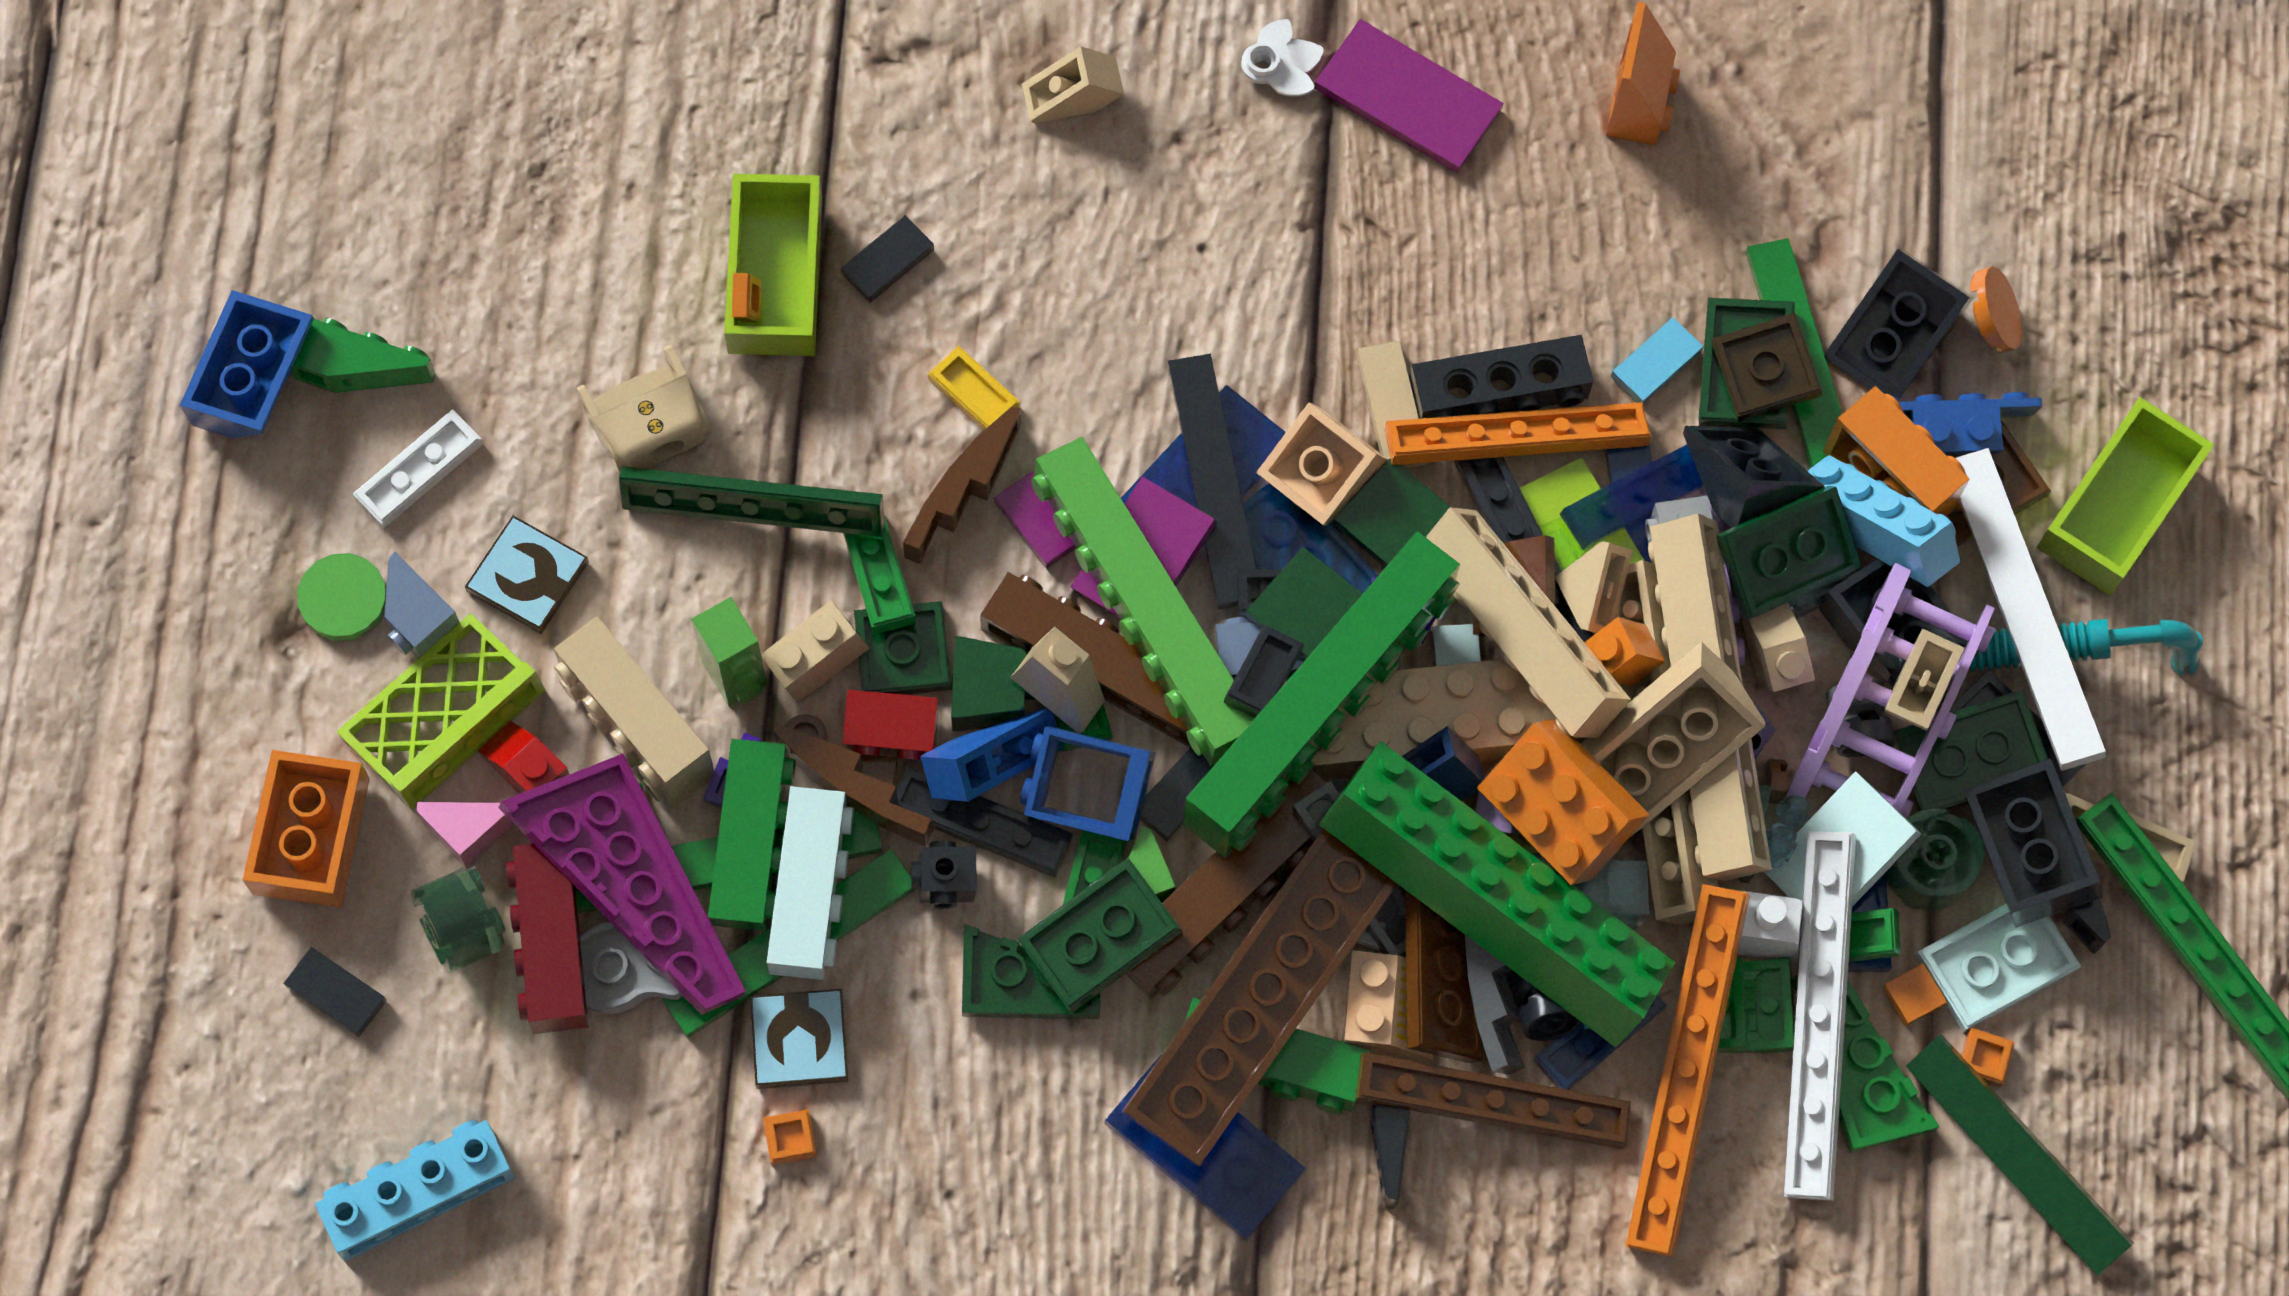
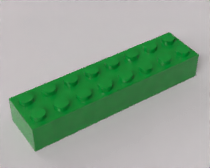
M1417 531L1186 797L1183 825L1225 859L1234 849L1239 852L1243 851L1254 838L1257 830L1253 827L1263 815L1271 818L1283 804L1286 797L1282 793L1293 781L1299 785L1312 770L1315 763L1311 760L1321 748L1328 751L1339 739L1343 732L1340 726L1349 715L1356 718L1365 709L1371 700V696L1368 693L1375 684L1379 682L1385 685L1391 679L1400 665L1397 659L1405 649L1413 652L1420 645L1428 633L1424 628L1434 616L1440 620L1449 611L1456 600L1452 595L1460 585L1456 580L1460 563Z
M1382 741L1376 745L1355 771L1319 823L1321 827L1614 1047H1617L1644 1019L1675 964L1674 960L1574 885H1570L1549 866Z

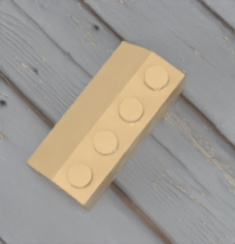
M1701 641L1633 698L1598 738H1586L1580 744L1650 814L1632 834L1634 835L1763 729L1765 721L1735 673Z

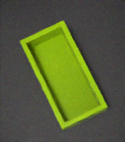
M733 173L724 329L728 354L815 356L822 215L820 176ZM733 273H749L761 280V313L759 322H742L732 317Z
M2139 397L2036 548L2111 596L2215 444Z

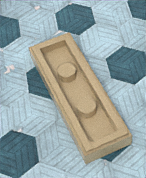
M1400 341L1357 348V359L1380 454L1388 460L1390 459V454L1384 432L1386 421L1419 419ZM1428 462L1401 465L1405 469L1428 465Z

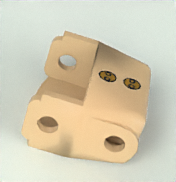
M671 345L663 348L668 364L667 368L650 371L631 378L609 389L593 401L584 385L576 388L584 412L619 474L622 466L649 469L700 445L704 441L705 435L712 432L708 419L691 388L688 376Z

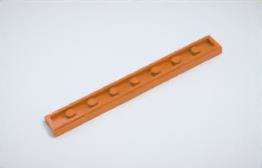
M1702 884L1625 1247L1674 1257L1750 895L1746 892Z

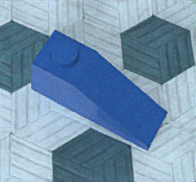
M1045 707L954 738L920 756L931 797L968 802L1035 765L1037 761L1031 760L1034 739L1037 733L1043 735L1045 727L1057 728L1053 712ZM1061 742L1059 744L1058 752L1063 749Z

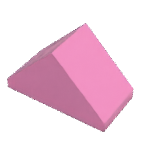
M417 802V813L422 823L465 867L471 864L514 825L498 808L500 803Z

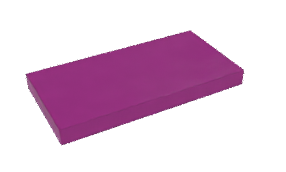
M1359 19L1314 85V89L1457 174L1498 117L1504 104L1362 19Z

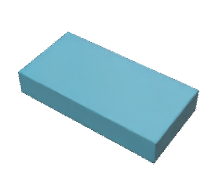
M1672 317L1612 371L1611 378L1637 403L1642 402L1644 404L1702 352L1704 346Z

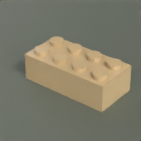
M598 616L554 648L559 663L554 668L562 679L559 681L562 688L575 703L582 699L584 706L589 711L587 717L602 736L608 732L610 733L611 738L617 745L614 747L617 754H624L631 768L635 765L638 766L639 772L644 777V780H642L643 785L657 802L664 798L674 809L711 780L714 767L707 746Z

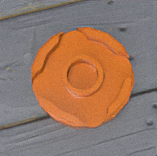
M1990 266L1978 270L1972 276L1970 290L1971 292L1977 291L1979 301L1973 302L1974 308L1972 309L1979 331L1988 345L1992 348L1997 347L1996 351L2002 354L2015 350L2020 346L2022 340V320L2014 291L1999 268Z

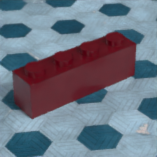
M533 843L513 846L514 861L506 862V872L509 889L517 890L518 905L510 906V918L513 933L520 932L522 948L514 949L517 977L524 976L525 993H518L520 1020H528L533 1034L589 1028L576 887Z

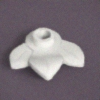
M1277 20L1264 26L1260 31L1257 43L1246 49L1241 60L1242 71L1252 82L1269 84L1281 95L1291 97L1307 95L1314 90V84L1307 74L1318 65L1324 49L1322 46L1310 41L1293 39L1290 20ZM1259 61H1264L1270 67L1261 69L1256 67L1255 64Z

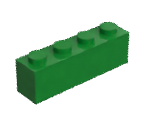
M731 739L708 919L712 926L767 931L768 919H773L776 892L772 891L774 874H779L782 847H778L780 829L785 830L788 803L783 802L785 785L793 786L796 760L789 758L786 744Z
M1192 998L1186 1020L1198 1005L1200 999ZM1296 1028L1257 1084L1272 1088L1271 1093L1274 1096L1285 1100L1297 1101L1298 1097L1316 1101L1315 1106L1328 1113L1342 1114L1343 1110L1352 1112L1355 1103L1360 1055L1364 1052L1369 1053L1370 1050Z

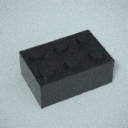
M2051 759L1964 789L1969 810L2015 928L2103 897L2100 880Z

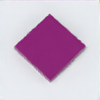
M1034 469L996 495L994 503L1047 569L1075 550L1076 546L1069 536L1063 537L1060 534L1053 519L1055 512L1048 501L1042 502L1036 495L1031 479L1034 477Z

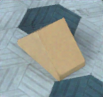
M1601 541L1555 576V580L1580 629L1597 633L1617 617L1633 550Z
M1922 629L1896 680L1884 711L1927 730L1965 648Z

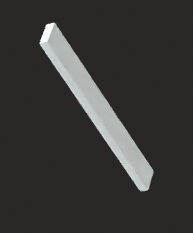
M1989 448L1957 457L1956 459L1962 464L1966 475L1970 478L1959 498V503L2061 771L2106 758L2104 745Z
M1808 831L1784 1188V1197L1834 1200L1856 835L1853 832Z

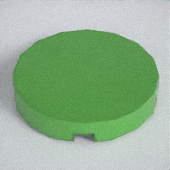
M351 553L331 554L316 561L304 573L297 589V606L306 624L319 636L333 641L355 640L364 636L363 633L367 632L371 627L374 629L382 620L385 613L387 587L378 568L366 558Z

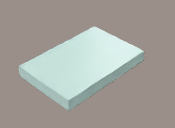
M1855 771L1771 860L1772 870L1765 871V873L1789 898L1803 901L1808 831L1853 832L1856 835L1853 907L1914 843L1921 833Z
M2006 904L1923 948L1915 955L1920 965L1923 963L1947 1001L1946 1007L1963 1033L2081 968L2080 963L2050 916L2015 928Z

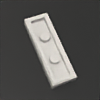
M452 409L353 493L354 499L384 529L483 445L482 438Z

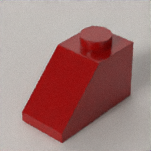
M511 720L477 750L519 794L569 775L568 768L536 736Z

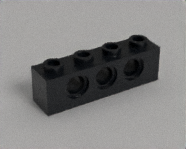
M1582 334L1415 363L1411 365L1409 374L1419 419L1540 410L1544 406L1559 404L1560 407H1572L1589 398L1593 385ZM1546 373L1554 381L1551 383H1541L1535 379L1534 374ZM1503 380L1511 386V389L1507 391L1497 390L1491 382ZM1456 387L1462 388L1468 392L1469 396L1466 398H1456L1448 390Z

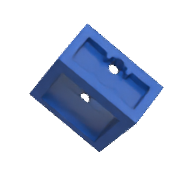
M1045 727L1043 735L1037 733L1031 750V760L1037 762L1033 778H1026L1021 792L1020 803L1026 805L1024 815L1126 841L1135 840L1156 752L1056 727ZM1060 742L1130 758L1115 823L1045 806Z

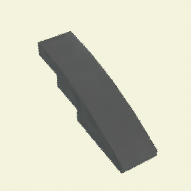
M1465 935L1468 981L1477 1026L1492 1072L1510 1075L1525 1068L1509 1025L1520 1021L1518 1014L1520 1006L1514 1001L1508 981V974L1511 969Z

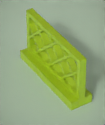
M470 613L336 732L397 793L399 798L413 810L417 806V802H422L476 754L477 750L510 720H514L542 695L546 689L536 671L527 662H522ZM474 630L481 637L480 652L458 653L459 642ZM489 646L496 652H489ZM488 662H507L513 668L502 680L486 681ZM479 663L478 681L455 682L457 664ZM434 664H448L447 682L424 683L425 672ZM477 691L476 703L468 710L453 711L454 692ZM446 692L444 711L422 712L423 693ZM400 694H415L413 712L391 713L392 701ZM443 721L442 733L436 739L419 741L421 722ZM412 722L410 741L388 742L390 723ZM381 723L379 742L360 743L353 736L366 724ZM409 751L408 763L393 775L386 768L387 752ZM371 752H378V759Z

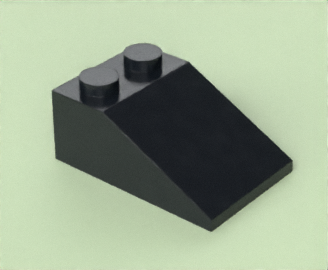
M1897 249L1825 352V359L1869 389L1876 386L1883 394L1897 396L1900 399L1951 332L1974 297L1903 249Z
M1685 426L1684 438L1712 509L1728 525V529L1825 487L1759 428Z
M1879 559L1871 562L1828 590L1819 607L1821 613L1843 642L1854 652L1879 593L1892 569V566ZM1908 577L1904 587L1912 590V596L1951 613L1931 586L1927 587ZM1893 612L1887 625L1888 628L1894 630V636L1912 644H1915L1922 629L1964 648L1967 644V640L1905 612H1902L1901 615ZM1886 651L1883 655L1875 652L1869 666L1894 688L1906 660Z

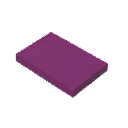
M1142 476L1124 504L1177 587L1217 525V521ZM1082 569L1072 583L1071 588L1119 618L1114 608L1108 609L1103 604L1097 591V585L1099 584L1092 572L1085 573Z

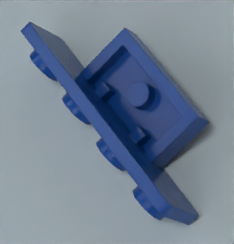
M2010 392L2003 394L2002 399H1986L1985 394L1969 393L1959 396V400H1942L1941 395L1929 394L1916 397V401L1899 402L1903 409V413L1915 425H1921L1929 431L1934 439V444L1945 455H1967L1989 448L1990 454H2000L2003 451L2001 417L2034 416L2042 408V398H2029L2027 392ZM1893 396L1899 402V397Z

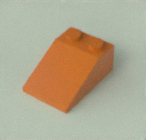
M1637 2L1620 61L1606 136L1656 146L1660 130L1666 132L1669 130L1673 107L1666 105L1668 93H1676L1681 69L1673 68L1676 51L1646 3Z

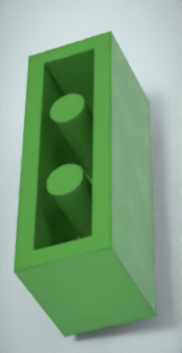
M729 597L691 619L702 664L728 706L737 701L743 704L753 700L762 692V687L767 685L759 642L732 597Z

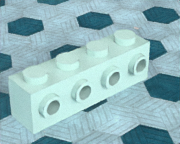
M790 786L767 956V967L770 975L824 980L826 966L834 967L837 939H830L831 923L840 922L843 895L835 894L837 878H846L848 851H841L843 834L851 835L854 818V808L847 807L845 792Z

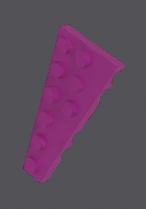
M624 754L501 801L498 808L701 1015L742 998L746 991Z

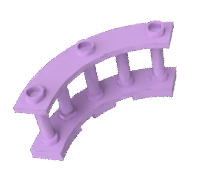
M1894 563L1863 629L1857 648L1852 658H1850L1833 694V699L1823 720L1820 721L1799 764L1787 794L1804 801L1811 785L1817 788L1824 785L1837 791L1849 777L1830 769L1831 764L1824 761L1831 744L1838 748L1842 744L1906 773L1894 798L1880 791L1878 792L1907 819L1914 803L1907 798L1937 737L1945 740L1953 726L1957 715L1949 711L1976 651L1984 653L1994 634L1995 628L1989 626L1988 623L1995 608L1986 604L1977 623L1973 624L1912 596V590L1904 587L1911 570ZM1893 612L1899 615L1902 612L1908 613L1967 640L1959 663L1954 670L1947 690L1932 718L1915 758L1849 728L1851 723L1843 720L1853 698L1859 701L1866 698L1886 708L1892 690L1872 682L1873 677L1865 672L1875 652L1883 655L1886 651L1903 660H1907L1914 644L1894 636V630L1887 627Z

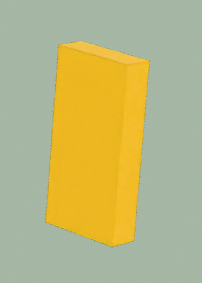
M959 345L928 373V380L983 431L1012 406L1021 408L1020 401Z

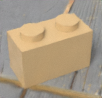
M830 600L764 651L761 656L784 688L800 703L870 648L842 612Z

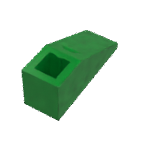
M324 318L323 321L313 320L291 369L295 380L334 393L433 383L436 376L431 359L424 351L408 345L404 346L403 349L390 345L383 337L372 332H364L361 335L349 331L345 325L330 318Z

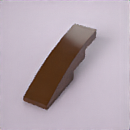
M1014 406L1009 408L981 432L948 468L924 502L903 541L904 558L921 564L938 526L954 532L971 495L988 500L1021 426V409Z
M776 723L773 730L776 743L786 744L789 757L796 760V764L807 776L825 790L845 792L848 807H853L854 811L882 828L927 847L933 832L932 819L897 806L896 786L862 774L861 754Z

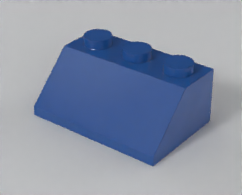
M232 290L180 403L181 409L192 426L232 439L263 434L312 325L313 315Z

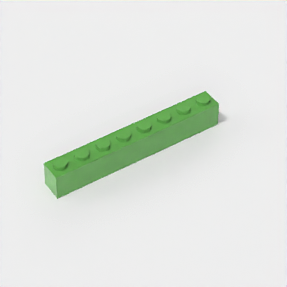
M1080 437L1036 458L1034 477L1031 479L1036 495L1042 502L1048 501L1055 512L1053 519L1056 527L1063 537L1069 536L1076 546L1075 555L1085 573L1092 572L1099 584L1097 585V591L1103 604L1108 609L1114 608L1121 620L1119 626L1125 640L1130 645L1136 644L1143 655L1141 660L1146 674L1153 682L1158 680L1165 691L1164 700L1170 713L1174 718L1181 717L1189 730L1187 731V738L1192 749L1199 756L1203 754L1210 766L1215 765L1255 719L1224 703L1225 696L1234 679L1084 438Z

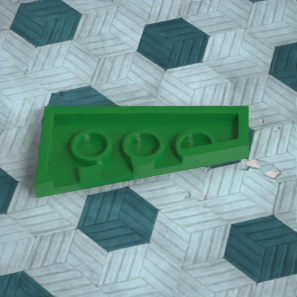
M1796 975L1792 980L1796 994L1798 989V975ZM1847 978L1839 1123L1849 1153L1936 1131L1940 1126L1932 1113L1928 1114L1917 1097L1919 1092L1909 1076L1905 1078L1892 1057L1894 1052L1884 1037L1880 1038L1869 1020V1012Z

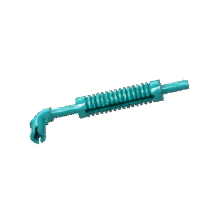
M2107 619L2088 620L2086 625L2083 621H2079L2077 626L2074 622H2070L2069 627L2066 623H2062L2060 628L2057 625L2069 658L2071 659L2072 657L2075 662H2078L2080 657L2083 661H2087L2088 656L2092 660L2111 658L2110 647L2161 642L2162 647L2172 649L2170 664L2176 673L2185 675V666H2189V674H2193L2197 671L2200 664L2199 652L2203 647L2202 635L2184 622L2160 620L2159 625L2109 629ZM2005 628L2001 629L2000 634L1995 629L1985 652L1979 651L1974 656L1969 667L1971 672H1975L1976 667L1983 671L1985 666L1988 670H1992L1994 665L1997 669H2001L2002 664L2005 668H2009L2011 663L2014 668L2018 667L2020 660L2010 634Z

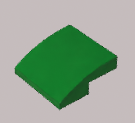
M1737 957L1717 1053L1793 1051L1795 1018L1790 959L1743 961L1741 957Z

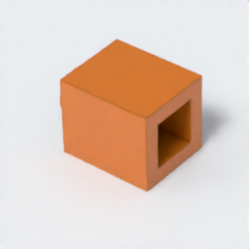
M1621 617L1615 618L1585 641V644L1612 677L1622 685L1632 687L1665 662L1647 626Z

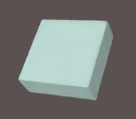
M1473 624L1433 626L1432 640L1435 666L1481 662L1479 638L1473 635Z

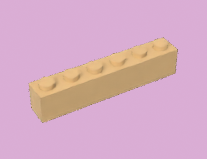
M1450 507L1426 538L1460 563L1456 578L1460 585L1453 594L1462 606L1470 609L1479 620L1478 626L1480 630L1499 645L1505 653V661L1510 667L1524 676L1531 685L1529 689L1532 695L1548 706L1557 717L1555 720L1557 726L1565 734L1571 737L1598 738L1629 703L1630 697L1477 510Z

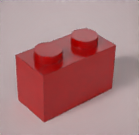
M847 690L842 744L853 745V751L863 755L879 756L880 747L898 749V758L921 760L920 756L924 755L925 751L929 752L936 748L940 698Z

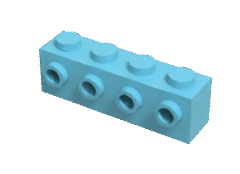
M1830 455L1808 470L1825 487H1837L1856 547L1892 567L1894 563L1910 569L1909 577L1927 587L1960 563L1955 540L1956 531L1952 522L1942 514L1937 515L1921 506L1915 499L1911 497L1906 498L1890 489L1884 482L1876 481L1859 472L1853 465L1845 464Z
M477 1120L465 1122L452 1131L453 1136L437 1144L435 1141L424 1142L410 1150V1157L394 1165L391 1161L381 1163L366 1172L367 1178L351 1186L348 1182H344L326 1190L323 1193L324 1199L314 1204L341 1259L344 1262L515 1179L488 1121L485 1120L478 1123Z

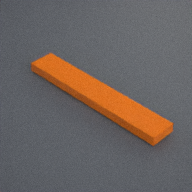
M1642 402L1386 421L1384 429L1392 465L1649 446L1651 439Z

